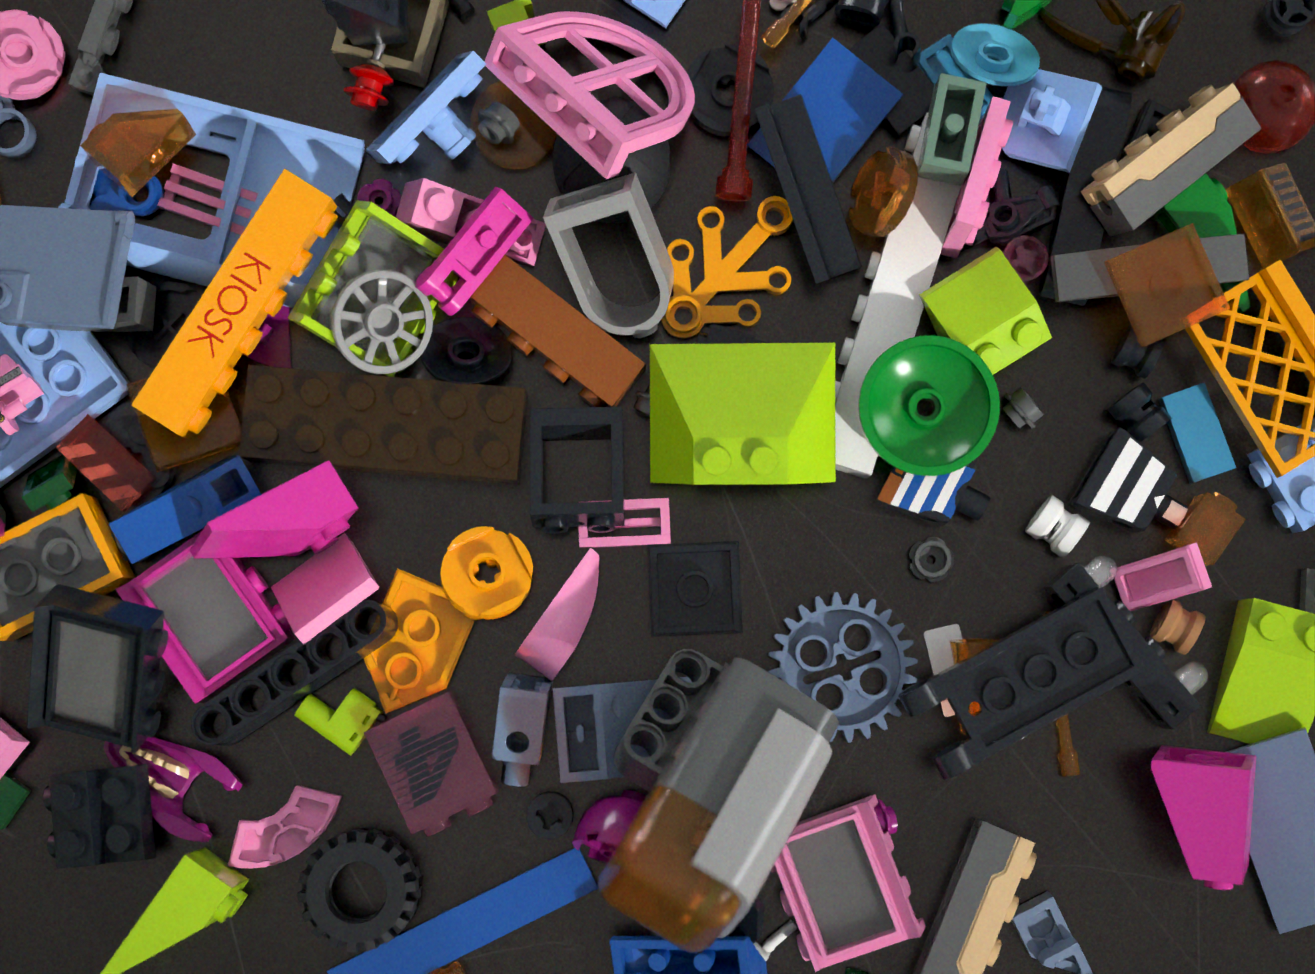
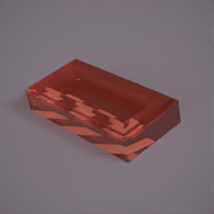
M89 414L55 447L124 512L157 480L155 475Z

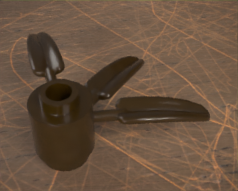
M1096 0L1099 8L1113 25L1122 24L1126 28V32L1118 47L1066 24L1043 7L1040 9L1042 20L1065 39L1091 52H1098L1099 49L1114 54L1113 62L1118 68V73L1122 77L1134 82H1141L1143 79H1151L1155 76L1185 13V6L1182 1L1171 4L1161 14L1153 11H1141L1137 18L1131 19L1118 0Z

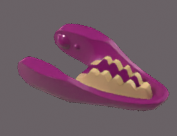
M148 737L136 753L131 752L130 747L107 741L104 743L105 753L114 767L148 764L152 816L170 834L185 840L209 842L212 836L206 824L197 823L183 813L184 795L193 779L205 771L213 779L220 781L223 788L227 791H239L243 786V782L220 760L192 748L155 737Z

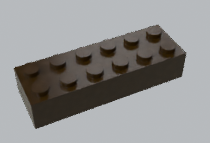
M248 365L239 456L248 462L315 468L329 460L334 469L520 485L528 394L525 388L456 384L446 381Z

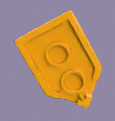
M398 568L382 603L391 607L396 613L398 629L395 636L389 642L363 658L386 714L447 689L475 620L465 617L463 612L457 610L448 601L441 586ZM379 613L370 634L374 633L380 626L381 618Z

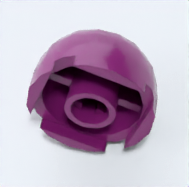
M623 790L621 796H606L593 802L584 811L572 842L577 850H579L582 843L590 847L588 857L612 867L637 872L639 864L651 865L649 874H656L662 871L668 847L655 840L647 831L636 824L634 820L635 815L646 796L631 790Z

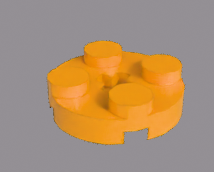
M475 527L458 535L447 548L440 572L442 589L448 601L457 610L463 612L465 617L471 620L501 618L515 611L524 599L527 598L530 592L533 563L528 549L518 537L511 533L507 535L502 531H496L494 527ZM485 562L489 568L496 566L499 569V572L494 575V582L487 584L484 580L478 581L475 578V575L479 573L478 565Z

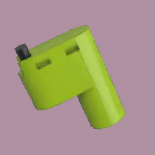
M355 687L348 693L336 711L310 693L294 715L350 756L357 750L375 723L378 721L383 724L387 718L382 714L383 711L376 707V702Z

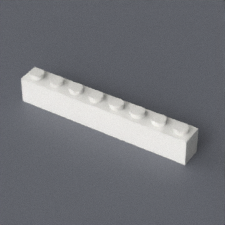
M926 113L920 126L912 124L904 148V150L912 152L907 168L899 166L891 190L892 193L899 195L894 211L885 210L878 231V235L885 237L881 253L872 252L866 269L865 278L872 280L867 296L859 294L851 320L859 322L854 339L845 338L838 359V363L845 365L841 381H835L836 470L865 479L872 475L878 454L867 441L859 419L858 400L861 385L869 368L883 352L903 340L915 337L924 308L919 294L930 288L961 188L960 185L916 177L928 113Z

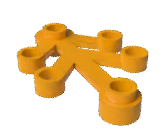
M771 196L763 200L757 210V223L723 260L720 231L724 226V215L715 206L703 208L698 214L697 226L703 236L705 279L692 293L689 265L694 258L693 246L685 239H676L669 244L667 252L674 269L673 296L670 297L668 308L661 322L664 329L670 335L680 339H687L697 335L704 324L736 323L742 328H752L759 322L761 308L757 302L751 299L741 300L736 306L707 305L718 292L766 290L768 293L778 296L788 291L791 284V275L782 266H774L768 271L737 272L770 235H780L789 229L793 217L786 199L779 196ZM777 211L781 214L783 221L778 225H771L766 220L767 213ZM707 214H714L718 217L719 224L714 228H708L703 224L702 218ZM679 246L685 247L689 252L688 258L684 261L675 260L672 256L674 248ZM776 273L784 276L786 284L782 288H774L769 283V277ZM749 306L753 308L756 313L755 318L751 321L742 320L738 313L742 307ZM678 310H688L692 314V320L687 324L678 323L675 319V314Z

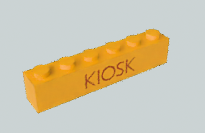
M284 168L131 406L177 435L187 439L192 432L198 434L204 428L212 414V410L208 409V406L217 393L223 395L232 385L237 375V371L233 368L243 353L247 356L250 355L259 343L263 334L258 330L268 314L272 317L275 316L283 306L288 295L283 290L293 275L299 278L308 267L313 257V254L308 251L318 236L324 239L335 225L338 215L334 211L337 205L331 197Z

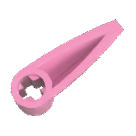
M590 548L514 654L551 681H553L575 650L592 613L599 577V554Z

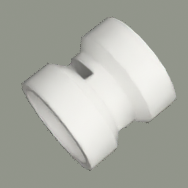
M1050 495L1032 517L1025 532L1035 539H1044L1050 544L1051 551L1064 558L1081 539L1090 521L1079 513H1069L1064 509V503L1054 495Z

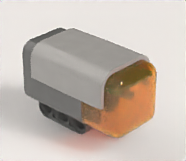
M682 649L677 651L660 674L626 730L614 754V764L617 770L624 777L649 791L601 873L599 889L602 898L617 911L681 950L691 953L701 952L709 948L717 938L727 936L750 909L832 755L829 742L838 727L837 717L824 705L748 660L734 658L730 665L725 663L724 666H721L695 650ZM676 673L687 675L692 683L681 681ZM659 708L666 711L671 719L660 718L653 709ZM630 745L643 747L648 752L649 757L637 755L633 752Z

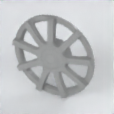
M377 269L365 272L346 283V286L338 295L333 309H331L330 316L335 346L352 365L369 373L390 374L407 368L422 355L431 338L433 313L428 297L415 287L417 283L413 279L397 271ZM387 278L406 284L391 303H388L386 300ZM373 279H377L376 303H372L359 287ZM414 291L419 297L424 310L402 314L399 311V307ZM352 292L365 307V313L359 314L342 311ZM425 318V330L422 340L403 330L404 322ZM341 319L361 322L363 327L344 339L341 330ZM368 336L370 337V342L362 361L348 347ZM398 336L417 347L403 361H400L393 339ZM380 342H384L392 365H372L377 346Z

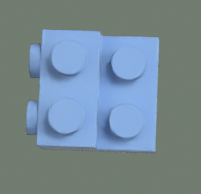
M1315 417L1312 419L1311 432H1315ZM1284 433L1276 438L1274 447L1284 462L1295 456L1298 436ZM1308 439L1307 448L1313 445L1315 441ZM1259 448L1247 454L1252 463L1249 465V471L1261 488L1264 489L1266 487L1275 502L1272 505V510L1279 523L1284 528H1290L1292 533L1302 532L1314 526L1315 456L1285 475L1276 478Z

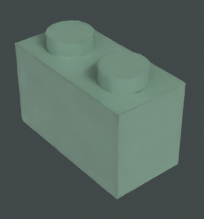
M940 74L933 88L916 177L962 185L970 170L987 82Z

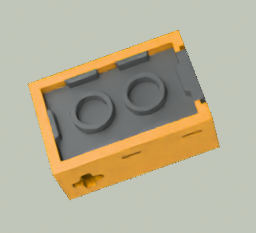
M82 493L4 532V535L0 537V641L12 642L32 632L34 607L57 584L106 595L136 578L128 561L124 560L117 548L112 531L108 526L109 522L97 498Z

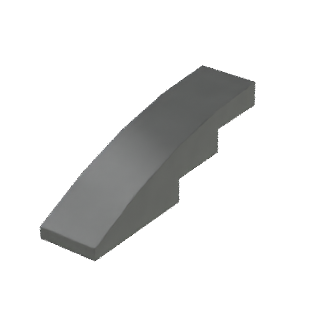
M1244 234L1140 244L1050 256L1055 302L1137 295L1154 291L1186 289L1196 286L1249 280Z

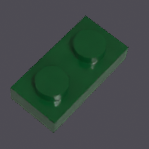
M62 454L28 475L22 499L32 512L44 505L47 510H51L65 502L72 495L69 490L74 486L78 469L75 460L69 459L65 454Z

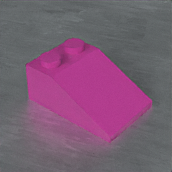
M328 460L208 522L189 551L194 559L298 556L309 549H312L314 554H318L334 545L339 540L337 536L350 527L347 521L358 509V506Z

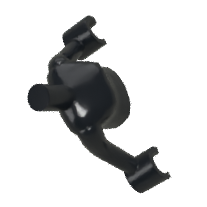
M816 0L806 10L799 6L788 7L781 14L782 33L786 34L787 28L791 24H800V38H805L809 32L808 24L837 0ZM838 0L835 7V15L848 23L865 27H876L880 24L884 9L889 0ZM890 0V18L896 37L893 45L894 60H898L900 52L911 50L913 51L912 64L916 65L921 57L920 39L917 35L908 32L903 0Z

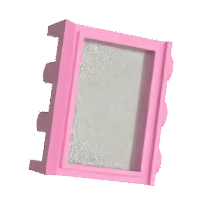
M875 794L797 822L771 869L772 873H778L784 888L780 890L783 908L788 917H795L800 933L796 936L800 953L805 961L811 960L815 972L907 939L921 937L926 927L923 917L916 920L908 899L911 894L908 880L905 876L900 877L891 855L894 849L891 836L888 831L883 833L874 811V807L878 804Z

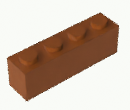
M507 255L502 257L469 298L471 303L475 305L471 312L478 319L491 328L496 322L510 332L506 339L514 347L527 356L533 350L546 360L542 367L555 379L564 383L569 378L582 388L578 396L591 407H617L646 371L645 362Z

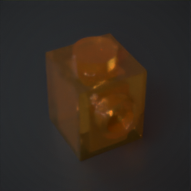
M1206 492L1195 496L1188 506L1183 520L1175 530H1171L1165 541L1176 549L1197 542L1204 565H1214L1246 519L1235 512L1238 507L1229 498L1218 492H1214L1212 495Z

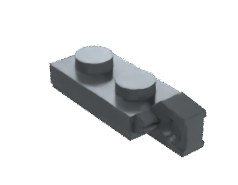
M95 0L77 48L79 55L68 83L71 88L94 96L99 74H105L102 66L105 55H112L119 41L120 30L116 29L121 12L127 14L133 0Z

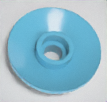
M980 23L966 26L955 34L951 43V54L957 65L975 79L992 85L1016 86L1024 84L1036 75L1040 65V57L1034 45L1018 32L1000 25Z

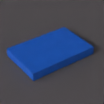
M832 37L782 101L800 94L803 96L832 182L834 183L904 95ZM760 128L747 146L775 168L762 129Z

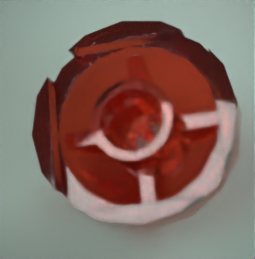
M1281 60L1261 62L1243 72L1233 83L1240 93V98L1244 99L1262 128L1243 143L1248 149L1265 154L1286 150L1301 142L1314 126L1315 83L1310 75L1296 64Z

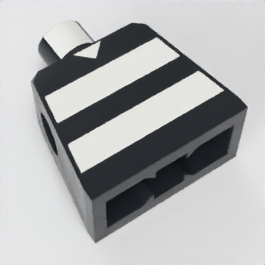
M1120 427L1109 433L1067 505L1073 510L1135 533L1145 531L1153 518L1175 530L1188 510V506L1167 495L1177 474Z

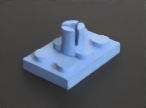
M474 51L457 54L365 151L377 163L391 164L396 161L402 163L419 146L415 138L423 131L445 151L444 153L451 160L457 157L471 143L470 141L475 138L476 133L457 117V114L448 104L454 97L458 98L460 95L463 98L466 97L477 87L483 79L478 72L486 63Z

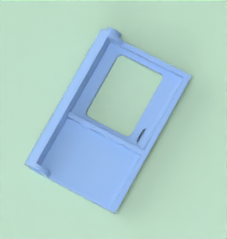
M100 73L76 156L66 199L58 208L90 210V200L110 130L116 127L228 156L230 163L220 197L226 203L224 210L217 208L216 217L221 218L219 227L213 225L210 236L202 240L135 223L126 264L129 267L209 286L241 236L230 231L232 222L244 227L248 226L284 168L333 200L343 193L345 198L352 203L363 161L365 140ZM244 188L258 193L256 201L240 197L241 189ZM237 205L252 210L249 219L235 214ZM337 206L336 211L342 217H345V213ZM335 225L324 239L318 236L308 251L313 254V257L304 273L299 278L293 275L283 290L288 293L283 306L293 308L339 231Z

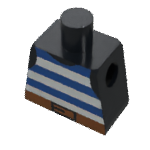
M973 462L957 471L939 476L913 475L891 466L873 503L883 508L944 526L948 524L955 510L979 521L991 497L968 485L977 468Z

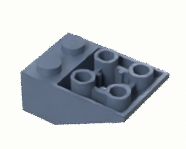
M679 677L683 682L692 683L689 677ZM657 679L553 688L560 783L624 777L614 764L616 748ZM659 708L653 709L660 718L671 719L666 711ZM630 745L633 752L637 755L649 757L648 752L643 747Z

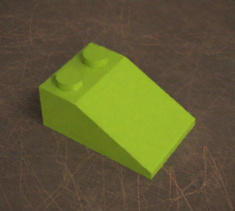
M1256 598L1239 600L1207 733L1248 744L1303 727L1306 728L1308 733L1315 717V614Z
M205 847L185 854L101 974H121L218 920L222 923L228 916L231 918L248 896L242 889L249 881V878L234 867L228 866L227 862Z

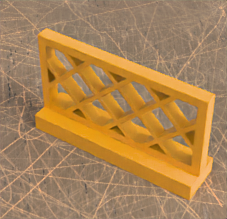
M1278 260L1249 277V280L1239 283L1180 319L1183 327L1276 478L1285 475L1315 456V443L1307 448L1308 439L1315 441V432L1310 431L1315 409V315L1282 261ZM1249 288H1252L1261 303L1258 318L1237 313L1240 295ZM1229 301L1228 310L1219 308ZM1206 314L1226 318L1221 341L1208 338L1197 320ZM1235 321L1256 327L1252 349L1230 344ZM1266 330L1280 333L1285 341L1283 358L1261 352ZM1214 348L1219 349V354L1216 353ZM1228 352L1250 358L1246 380L1231 377L1225 367ZM1259 360L1281 366L1276 389L1255 383ZM1290 369L1304 372L1310 382L1307 397L1286 392ZM1239 388L1244 389V390H1243V395H1242V393L1240 392ZM1253 392L1274 397L1270 420L1256 417L1250 408ZM1284 400L1305 405L1301 428L1279 423ZM1263 427L1268 428L1267 434L1264 431ZM1277 431L1299 437L1295 456L1285 462L1274 447Z

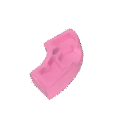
M297 785L289 801L276 814L261 820H239L228 866L251 869L279 864L302 853L327 830L337 813L342 796Z

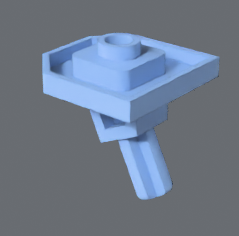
M1038 69L1036 75L1030 81L1021 85L1008 86L1003 99L1011 101L1006 119L1012 120L1013 125L1006 146L1002 147L1004 153L1010 158L1070 173L1101 93V85L1096 82Z

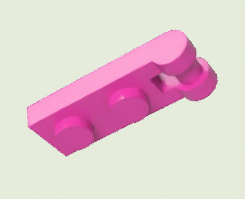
M495 186L434 263L418 276L415 287L425 296L432 295L439 301L438 307L447 315H454L463 307L534 218L504 190ZM451 271L460 277L459 281L452 287L444 282Z

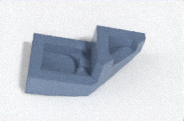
M1049 891L1017 907L1011 921L1027 953L1032 958L1038 959L1043 966L1052 969L1057 967L1077 974H1093L1079 943L1072 936L1054 897Z

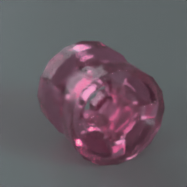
M1023 235L1016 237L1002 250V253L1026 286L1033 283L1048 265L1046 247L1033 236ZM1018 266H1020V267H1022V268H1026V271H1027V272H1025L1024 269L1018 268Z

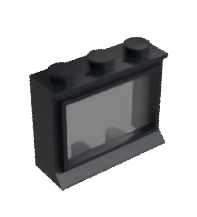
M57 584L34 607L27 728L49 726L130 747L131 752L136 753L148 737H154L160 723L161 713L155 709L156 699L164 683V671L159 670L160 658L164 654L168 642V631L163 630L165 611Z

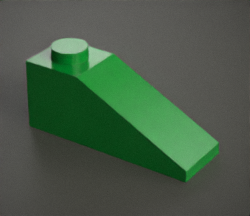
M1206 173L1152 215L1171 241L1237 235L1232 207L1227 201L1228 194L1217 179L1209 178ZM1241 282L1205 286L1213 297L1216 298ZM1247 290L1240 295L1237 313H1243L1251 307ZM1229 301L1221 305V307L1228 310Z

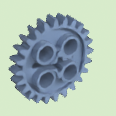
M838 592L832 593L830 606L827 607L823 600L817 596L814 598L815 611L812 613L803 605H799L797 607L801 618L799 622L787 617L783 620L786 627L790 630L788 636L784 634H774L773 636L778 643L783 645L782 650L768 652V657L779 661V668L771 669L767 672L780 678V680L815 701L817 691L822 685L829 683L837 687L840 692V702L831 711L837 717L839 723L830 742L835 738L837 730H842L845 741L851 743L854 729H859L865 739L871 738L869 724L873 722L882 730L888 729L884 715L886 713L895 717L902 715L894 703L897 699L900 700L898 695L904 691L902 690L903 684L917 683V678L905 673V667L917 664L918 659L904 657L903 652L911 647L914 642L913 640L899 641L897 637L905 627L904 623L890 627L887 622L892 610L887 609L876 615L874 613L876 607L875 599H870L861 608L859 607L858 594L856 593L851 594L847 605H842ZM854 624L861 626L867 633V643L860 651H853L844 643L843 636L845 630ZM808 640L817 641L824 648V659L816 667L807 666L800 657L801 647ZM875 650L881 654L877 660L849 669L847 671L849 678L843 680L841 675H831L811 684L803 682L804 676L834 666L836 664L835 656L840 654L843 660H852ZM868 668L878 670L883 676L882 688L873 695L864 692L860 686V676Z

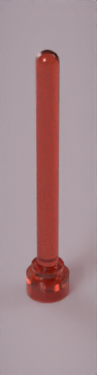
M743 0L728 162L727 167L722 168V175L717 176L715 196L723 200L749 201L752 198L753 180L749 178V170L745 169L761 0Z

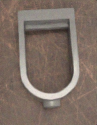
M636 172L551 198L543 219L579 304L588 319L599 328L617 335H633L634 338H643L654 333L658 329L657 323L663 318L668 308L674 284V269ZM628 210L660 289L658 296L651 302L636 307L621 306L604 297L594 282L572 227Z

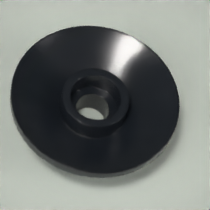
M458 317L444 320L433 326L430 341L420 358L425 369L440 381L456 384L484 385L494 381L507 370L511 362L512 348L510 342L506 339V334L494 325L491 328L478 318Z

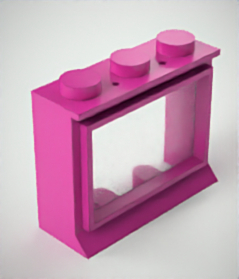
M201 532L130 582L115 589L124 601L165 611L163 630L168 631V642L162 657L194 703L208 702L296 639L289 630L291 626L279 603L273 606L263 593L268 588V585L254 566H250L247 569L240 558L194 559L189 550Z

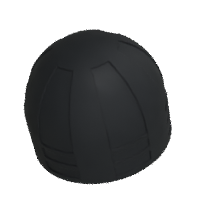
M608 97V99L598 100L624 125L651 117L635 102L627 99ZM557 135L553 147L552 160L555 180L560 193L564 195L636 172L651 209L662 196L669 179L670 148L668 140L628 153L619 175L605 179L564 139ZM627 210L594 221L621 223L632 219Z

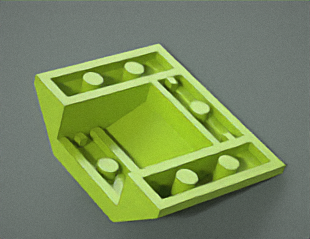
M835 343L650 344V483L720 485L836 482Z

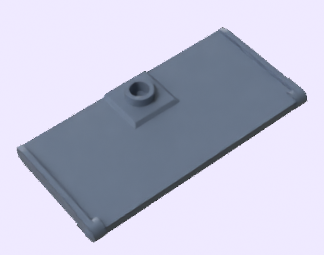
M0 205V322L114 329L130 241L133 236L134 213L132 211Z

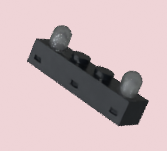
M1098 556L1084 568L1079 562L1066 567L1042 589L1058 607H1061L1097 586H1106L1116 576L1117 566L1114 560L1108 556ZM1116 600L1114 603L1111 601L1147 669L1124 682V684L1161 728L1174 729L1201 706L1193 694L1206 684L1208 671L1203 664L1192 661L1186 663L1177 672L1173 673L1162 660L1166 657V653L1161 646L1149 635L1143 638L1132 625L1136 619L1131 611L1121 601Z

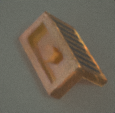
M1286 162L1263 168L1225 189L1263 269L1278 260L1283 262L1301 252L1315 248V222Z

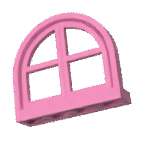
M573 11L554 12L497 27L484 61L486 63L485 66L605 179L619 175L628 153L666 141L677 135L685 126L695 103L694 88L688 74L676 58L664 47L626 24L590 13ZM565 37L599 69L572 77L537 44ZM584 37L613 44L628 51L637 58L613 65ZM655 72L667 90L668 107L665 110L660 108L630 79ZM616 84L651 117L624 125L589 91Z

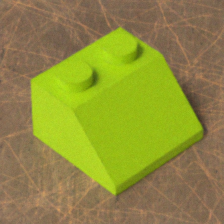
M998 247L991 249L919 294L937 335L953 339L972 349L986 363L992 375L1052 338L1037 301Z

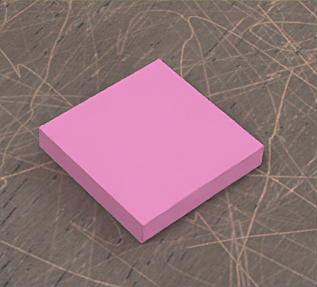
M345 533L338 537L339 540L334 545L313 555L271 587L294 634L303 644L380 588L354 543Z

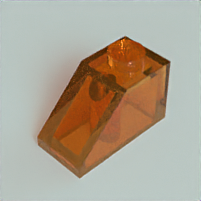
M178 109L113 113L104 123L95 126L89 133L88 138L80 146L103 173L129 196L133 197L196 133L184 114Z

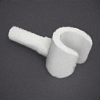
M789 920L767 938L762 945H759L757 942L753 944L764 960L767 961L775 947L797 929V926L792 920Z

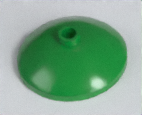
M925 335L909 338L891 346L874 361L861 385L858 411L861 427L867 441L884 461L896 469L909 474L939 476L952 473L967 466L985 450L998 424L1000 399L995 379L989 367L977 353L953 339ZM922 399L928 400L932 404L933 411L928 417L920 415L917 411V404Z

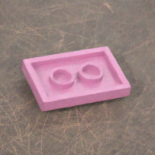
M993 96L978 125L979 130L975 140L970 170L959 191L940 253L942 255L957 259L964 244L972 246L978 229L981 230L989 208V202H986V198L990 188H993L1001 167V161H998L1001 148L1006 146L1013 125L1012 120L1006 119L1011 101Z

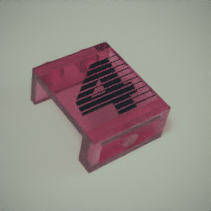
M453 691L446 692L364 732L411 834L423 829L426 837H429L451 826L452 824L448 817L465 809L468 817L494 805L490 796L500 791L497 784L492 783L458 711L460 706Z

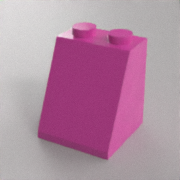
M1162 745L1152 758L1151 770L1192 878L1204 880V886L1219 890L1233 889L1234 884L1242 885L1249 866L1256 755Z

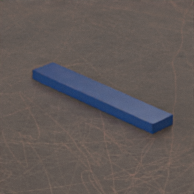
M572 848L398 934L387 944L383 943L376 949L366 950L328 969L327 974H428L597 890L599 886L581 849Z

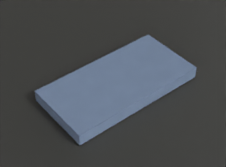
M1303 727L1226 751L1229 753L1256 755L1249 853L1279 934L1315 924V752L1307 730Z

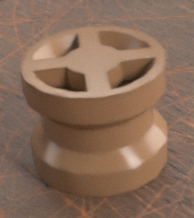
M1176 599L1168 600L1162 606L1152 625L1150 637L1157 642L1167 641L1173 644L1174 651L1185 655L1193 647L1202 631L1206 619L1205 614L1197 610L1189 612L1182 608L1180 601Z

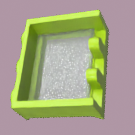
M356 200L287 319L335 346L336 343L331 327V309H333L338 295L349 280L368 271L385 269L400 272L416 282L418 276L434 263L444 248L376 204L369 201ZM451 271L444 282L452 287L455 285L458 275ZM387 278V302L391 303L406 284ZM377 279L367 281L359 286L372 303L377 302ZM414 291L399 307V311L402 314L424 310L419 297ZM352 292L342 311L363 314L366 312V309ZM429 295L427 297L432 308L434 321L436 311L433 309L436 306L438 300L434 298L432 295ZM425 318L404 322L403 330L418 337L419 333H424ZM341 319V330L344 339L363 327L361 322ZM366 336L348 347L362 361L370 342V337ZM399 336L393 339L400 361L405 360L413 353L411 343ZM384 342L378 344L372 365H392ZM396 372L381 375L387 377H394Z

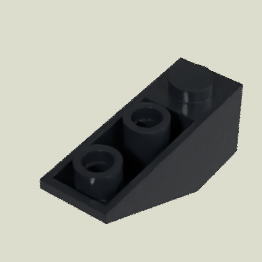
M321 0L325 5L328 15L333 16L339 30L344 31L353 45L408 43V0Z

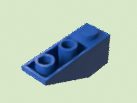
M229 455L108 523V526L128 560L133 564L203 529L208 522L262 494L239 455Z

